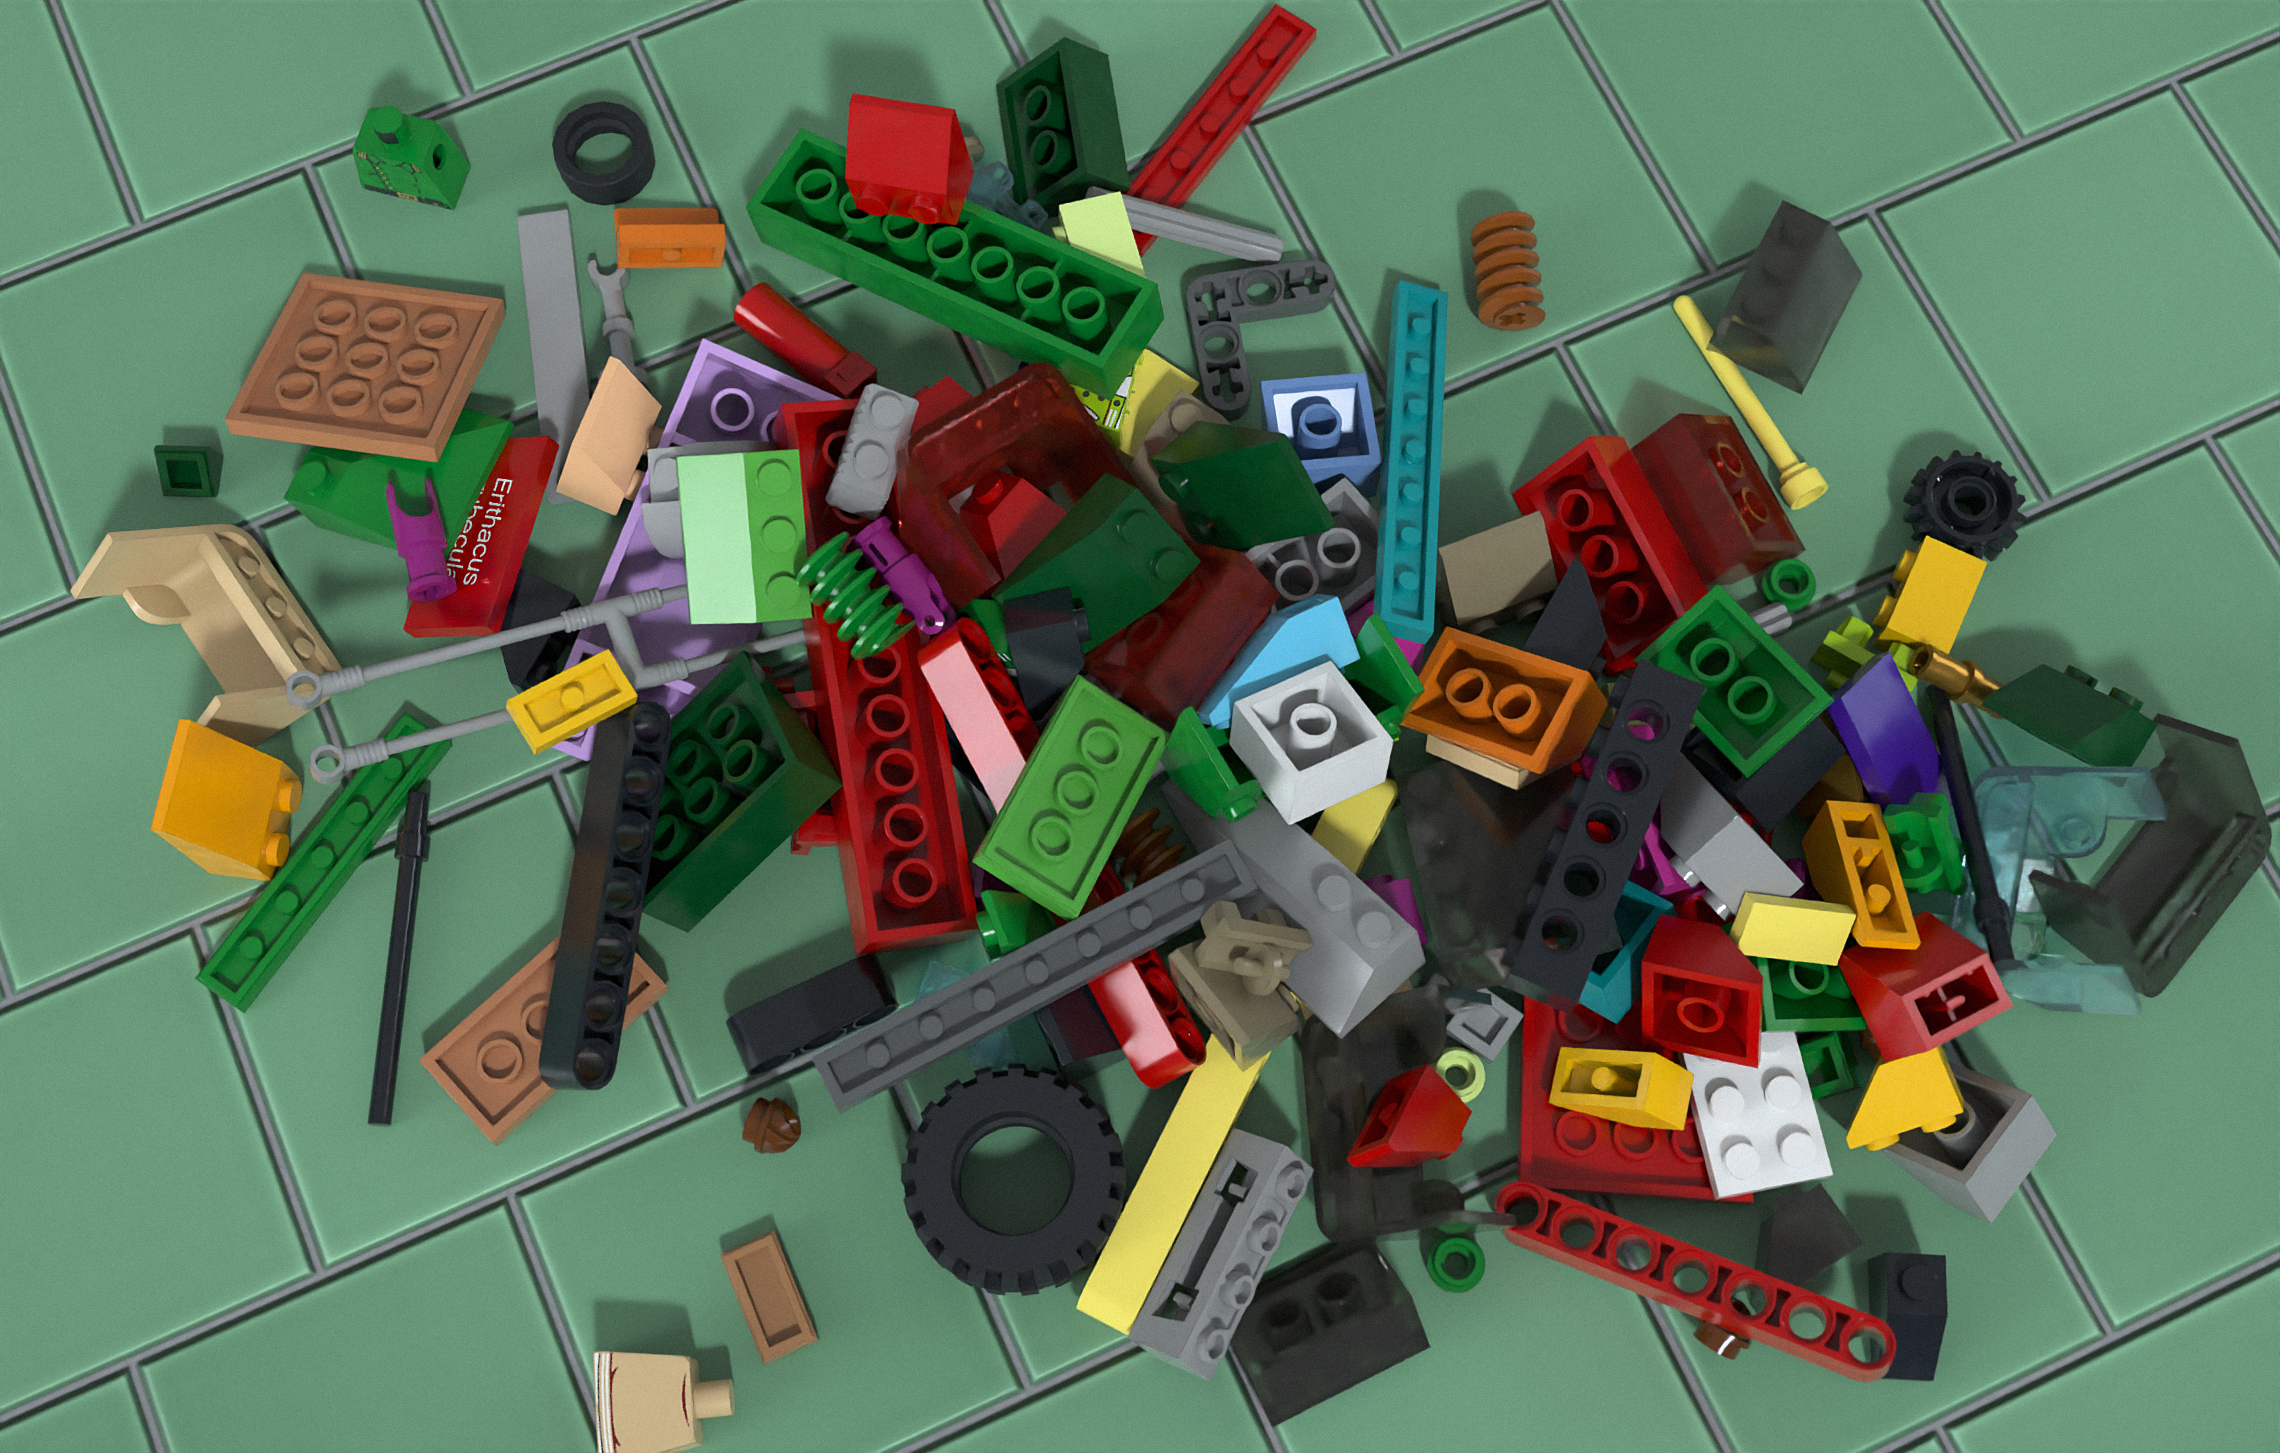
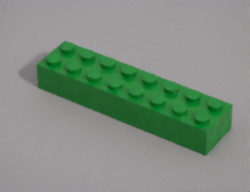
M803 128L800 129L745 208L762 243L1109 401L1113 399L1165 318L1157 283L970 201L965 200L957 225L939 222L936 224H924L909 217L891 214L875 216L857 209L845 179L847 148Z

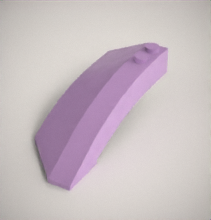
M703 338L657 448L714 441L749 440L773 442L771 427L782 403L844 399ZM649 468L592 603L637 593L650 588L653 589L654 587L663 590L686 584L684 559H672L661 555L651 543L644 526L640 504L651 503ZM688 598L664 603L661 609L627 617L644 667L678 657H683L686 660L756 641L763 622L690 624ZM605 623L580 630L563 671L607 649L610 650L620 666ZM730 662L688 673V677L685 679L682 678L681 680L636 692L638 695L636 703L646 701L657 702L666 709L672 720ZM597 724L554 745L552 748L584 761L591 760Z

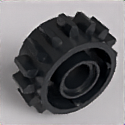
M1955 450L1945 462L1939 456H1935L1927 465L1926 470L1919 469L1911 481L1913 486L1909 488L1903 498L1905 503L1912 506L1903 516L1904 522L1912 523L1914 534L1911 536L1913 542H1922L1926 536H1929L1979 559H1982L1984 555L1990 562L1996 560L2002 553L2003 548L2008 549L2018 538V534L2015 531H2018L2026 520V516L2018 512V509L2026 501L2025 495L2018 494L2014 485L2018 479L2015 476L2009 477L2001 468L2002 463L1997 460L1993 463L1984 459L1980 452H1975L1973 456H1962L1959 450ZM1955 502L1967 505L1972 510L1973 515H1966L1959 511Z

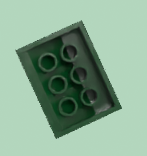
M744 650L671 720L672 736L642 913L687 933L843 786L822 744L752 655Z

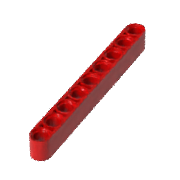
M963 617L920 646L917 651V659L927 682L998 814L1041 735L987 634L975 621ZM1108 860L1077 918L1125 893ZM1049 910L1058 928L1069 923ZM1155 948L1088 983L1134 1072L1147 1087L1159 1089L1199 1067L1206 1061L1207 1052L1204 1040Z

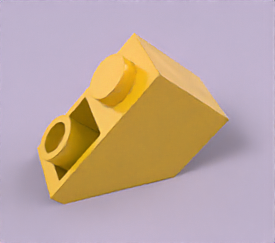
M1939 1045L1928 1052L1885 1062L1882 1054L1880 1055L1848 1124L1846 1141L1850 1149L1865 1145L1867 1151L1879 1150L1900 1140L1899 1133L1920 1126L1923 1132L1928 1133L1946 1128L1956 1122L1955 1115L1963 1113V1096L1942 1046Z

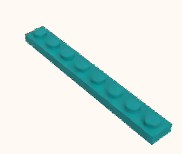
M1399 280L1392 292L1373 615L1379 614L1392 637L1426 644L1434 633L1448 293Z

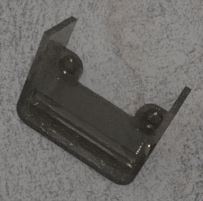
M2157 713L2153 721L2158 724L2155 731L2165 758L2157 767L2150 770L2143 785V793L2146 796V803L2151 817L2096 887L2092 889L2089 885L2076 880L2067 882L2037 869H2033L2028 875L2030 884L2052 930L2127 989L2149 998L2158 996L2166 989L2263 863L2272 840V830L2239 740Z
M1438 983L1394 993L1388 996L1342 1039L1315 1014L1311 1015L1306 1021L1301 1033V1053L1311 1167L1314 1169L1312 1179L1315 1213L1318 1227L1326 1238L1334 1242L1345 1243L1440 1239L1517 1227L1516 1216L1513 1214L1465 1210L1463 1196L1453 1183L1440 1179L1424 1181L1422 1163L1413 1167H1353L1347 1160L1387 1081L1425 1064L1431 1065L1437 1061L1442 1055L1447 1041L1445 1016L1492 1006L1491 994Z

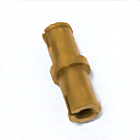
M1924 644L1915 651L1909 663V672L1912 676L1919 677L1944 690L1947 699L1955 703H1969L1987 712L1995 719H2004L1982 706L1987 695L2005 685L1983 674L1980 665L1969 660L1960 662L1937 650L1936 647L1930 644Z

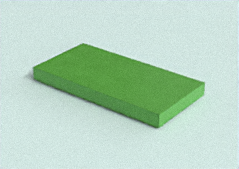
M1078 674L1065 691L972 862L1067 922L1075 920L1159 762L1171 733Z

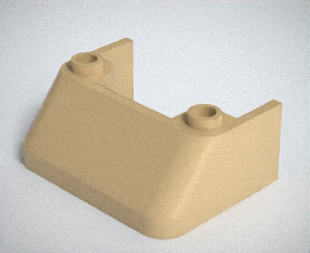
M231 524L108 532L70 590L75 599L123 595L136 616L147 623L157 625L180 623L226 693L216 695L196 723L252 748H255L311 711L296 709L287 700L286 683L293 673L307 670L319 675L342 669L257 541L245 530ZM300 684L294 688L293 692L299 697H309L315 692V688L309 684ZM331 696L323 697L317 706L330 699Z

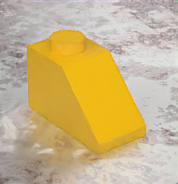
M1561 1047L1549 1103L1635 1127L1683 1131L1695 1074L1657 1053Z

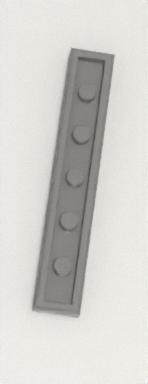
M568 209L516 217L540 436H549L560 445L546 486L547 499L551 505L578 501L556 492L571 444L592 398L572 220Z

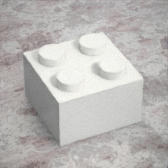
M1330 660L1234 702L1229 745L1254 779L1258 780L1263 791L1287 824L1291 825L1385 782L1393 739Z

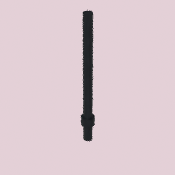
M1931 684L1925 688V696L1976 903L1972 907L1976 928L1980 934L1985 936L1989 956L1995 970L1999 972L2008 971L2016 966V959L2008 932L2012 927L2008 903L1999 896L1951 702L1945 696L1944 690Z
M408 792L403 833L397 834L394 858L399 860L367 1123L372 1126L387 1127L391 1126L421 869L422 862H427L429 859L431 838L426 836L430 794L424 792Z

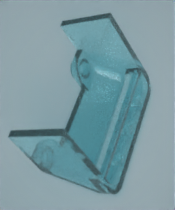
M1998 766L1984 771L1976 778L1972 789L1999 896L2007 901L2012 919V927L2008 932L2016 959V966L2008 971H1996L2007 994L2051 1011L2141 1016L2142 1004L2122 965L2076 963L2065 955L2043 953L2057 858H2082L2094 853L2105 840L2108 820L2167 819L2168 810L2149 767ZM1964 854L1961 863L1969 885L1963 896L1953 895L1948 926L1986 951L1989 955L1985 936L1977 931L1972 912L1976 899Z

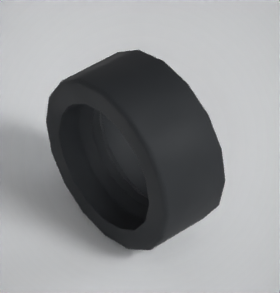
M602 101L579 107L569 113L559 124L552 142L554 161L562 180L572 194L587 203L603 206L624 203L644 189L652 178L656 164L653 145L646 126L637 113L622 104ZM615 133L625 135L632 141L634 147L632 157L623 167L612 173L601 175L584 173L575 164V155L585 141L596 135Z

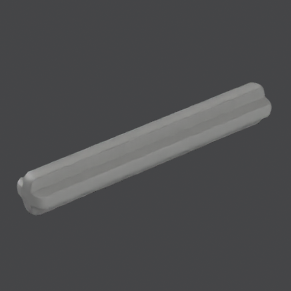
M1092 186L1087 190L1085 199L1114 192ZM1121 194L1131 229L1265 265L1278 264L1281 258L1284 240L1280 236Z

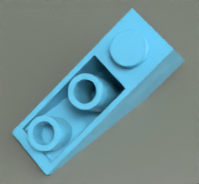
M1315 594L1268 615L1194 705L1193 708L1201 722L1210 726L1215 725L1216 729L1229 728L1232 724L1234 702L1330 660L1341 674L1344 675L1345 670L1343 666L1361 658L1338 596Z

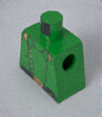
M393 106L372 107L367 111L353 147V156L363 189L450 210H455L471 169L467 159L440 124L433 120L403 114Z

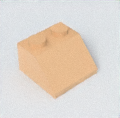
M610 356L571 444L556 492L614 516H617L624 498L632 502L635 501L646 472L636 469L642 455L648 457L647 449L657 448L664 431L663 428L655 426L662 406L622 361Z

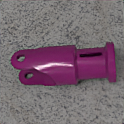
M428 477L424 479V490L429 514L422 517L406 515L397 504L392 482L388 481L386 486V502L398 555L405 559L410 583L406 587L408 599L417 602L440 600L452 595L457 590L455 578L448 575L443 553L448 547L434 488Z
M883 516L858 533L847 547L850 551L860 548L864 552L862 555L864 560L870 567L874 566L877 569L876 575L879 577L877 585L879 587L886 584L890 586L891 590L887 597L893 605L902 602L905 606L902 612L910 616L913 621L916 620V625L920 630L929 635L937 634L956 622V612L943 596L942 589L931 570L917 553L910 554L891 531L892 522L887 516ZM942 611L945 612L948 616L946 621L944 619ZM926 618H927V620L931 623L932 626H929V625L927 624Z

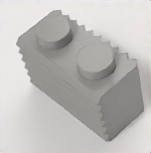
M874 383L865 387L854 410V415L844 440L845 443L841 449L842 452L838 458L835 472L831 478L832 482L825 497L828 505L869 520H877L888 501L918 409L919 402L916 399Z

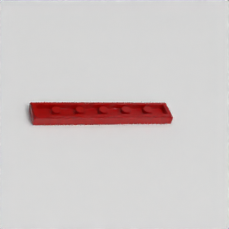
M1275 4L1130 184L1131 189L1123 194L1181 209L1315 41L1317 29ZM1132 229L1139 256L1143 257L1159 236Z

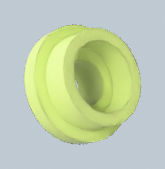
M1461 1047L1446 1048L1440 1051L1430 1063V1066L1464 1103L1475 1099L1484 1086V1066L1481 1060L1468 1049ZM1453 1067L1461 1069L1466 1076L1465 1084L1462 1086L1449 1084L1445 1077L1446 1070Z

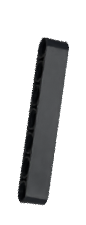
M657 702L635 703L597 724L539 1056L541 1078L549 1087L556 1090H599L607 1086L613 1078L616 1069L672 736L670 715Z

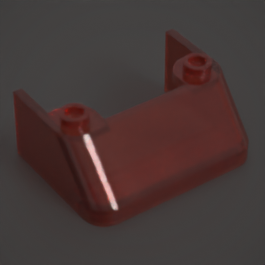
M1035 362L918 429L898 449V526L900 540L910 554L917 553L931 570L941 587L943 596L956 613L1002 579L949 503V499L1006 464L1015 476L1024 478L1039 491H1045L1060 482L1074 504L1086 494L1105 472L1140 490L1065 377L1057 368L1048 363Z

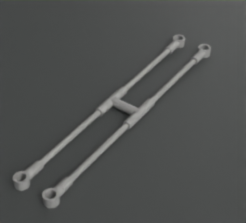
M686 584L663 590L654 587L653 589L650 588L637 593L573 608L572 610L562 611L559 617L363 668L360 665H355L354 667L350 666L319 675L307 670L297 671L288 678L286 693L287 700L294 708L302 711L311 710L321 702L323 697L353 690V688L364 687L367 681L561 630L570 633L571 631L604 623L609 632L621 670L635 692L661 684L681 680L682 678L685 679L688 677V673L731 662L742 650L754 656L805 642L804 629L801 628L686 660L683 657H678L644 667L627 617L661 609L664 603L687 598ZM300 684H309L315 688V692L309 697H299L293 690ZM502 709L388 741L379 738L378 740L375 739L342 749L331 744L321 745L311 753L309 759L310 773L319 783L334 784L342 779L346 771L382 762L383 760L386 761L391 754L509 723L514 720L507 709ZM324 757H331L338 761L339 766L333 771L325 772L317 767V763Z

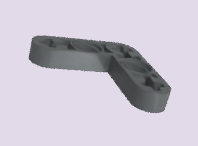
M1308 259L1206 274L1197 277L1191 282L1187 290L1186 311L1205 405L1225 417L1227 421L1239 419L1247 412L1250 406L1251 383L1239 324L1304 315L1324 310L1330 305L1335 289V275L1326 263ZM1308 278L1313 279L1315 285L1320 286L1319 293L1310 294L1309 289L1304 287V280ZM1283 281H1289L1288 291L1291 290L1290 299H1283ZM1266 284L1274 290L1275 297L1268 303L1257 304L1247 297L1246 291L1252 285ZM1211 293L1213 299L1217 301V321L1208 323L1207 305L1205 302H1202L1203 294ZM1222 337L1232 344L1233 350L1227 357L1214 358L1205 352V343L1209 339ZM1229 372L1230 391L1235 394L1233 403H1225L1223 396H1219L1220 374Z

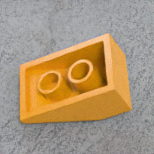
M179 719L151 830L210 874L271 882L277 874L278 866H283L288 857L290 843L286 833L291 813H296L301 804L302 785L299 781L300 777L283 761L194 721Z

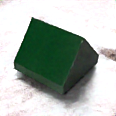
M156 445L154 447L163 496L217 497L224 458L222 454L209 446Z

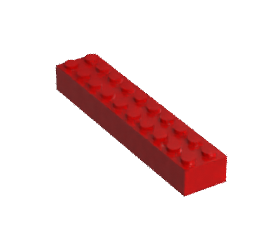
M860 399L782 403L771 427L776 450L799 449L807 558L833 537L846 531L850 536L841 550L843 553L850 552L847 546L851 540L864 528L876 521L830 506L825 499L832 482L831 478L835 472L838 458L842 452L841 449L845 443L847 430ZM900 463L888 501L877 519L883 516H887L892 522L891 531L911 554L916 553ZM862 556L855 565L857 571L870 568ZM876 574L868 584L871 589L879 587L877 585L879 577ZM816 585L810 586V595ZM886 596L882 604L885 607L893 605ZM811 603L812 618L802 619L822 746L843 784L830 798L855 955L862 956L965 942L979 930V925L975 917L977 908L944 714L917 659L919 647L931 639L930 635L924 633L915 624L902 638L882 652L855 660L851 655V650L859 638L841 642L837 632L845 620L834 624H827L823 615L830 603L820 606H814ZM903 612L896 619L898 625L913 621L910 616L905 615Z

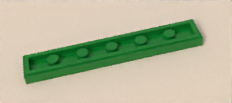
M404 711L383 739L388 741L431 728ZM446 739L391 754L386 761L383 760L382 762L360 767L195 979L245 1013L404 809L407 803L408 792L418 791L453 746L450 741Z

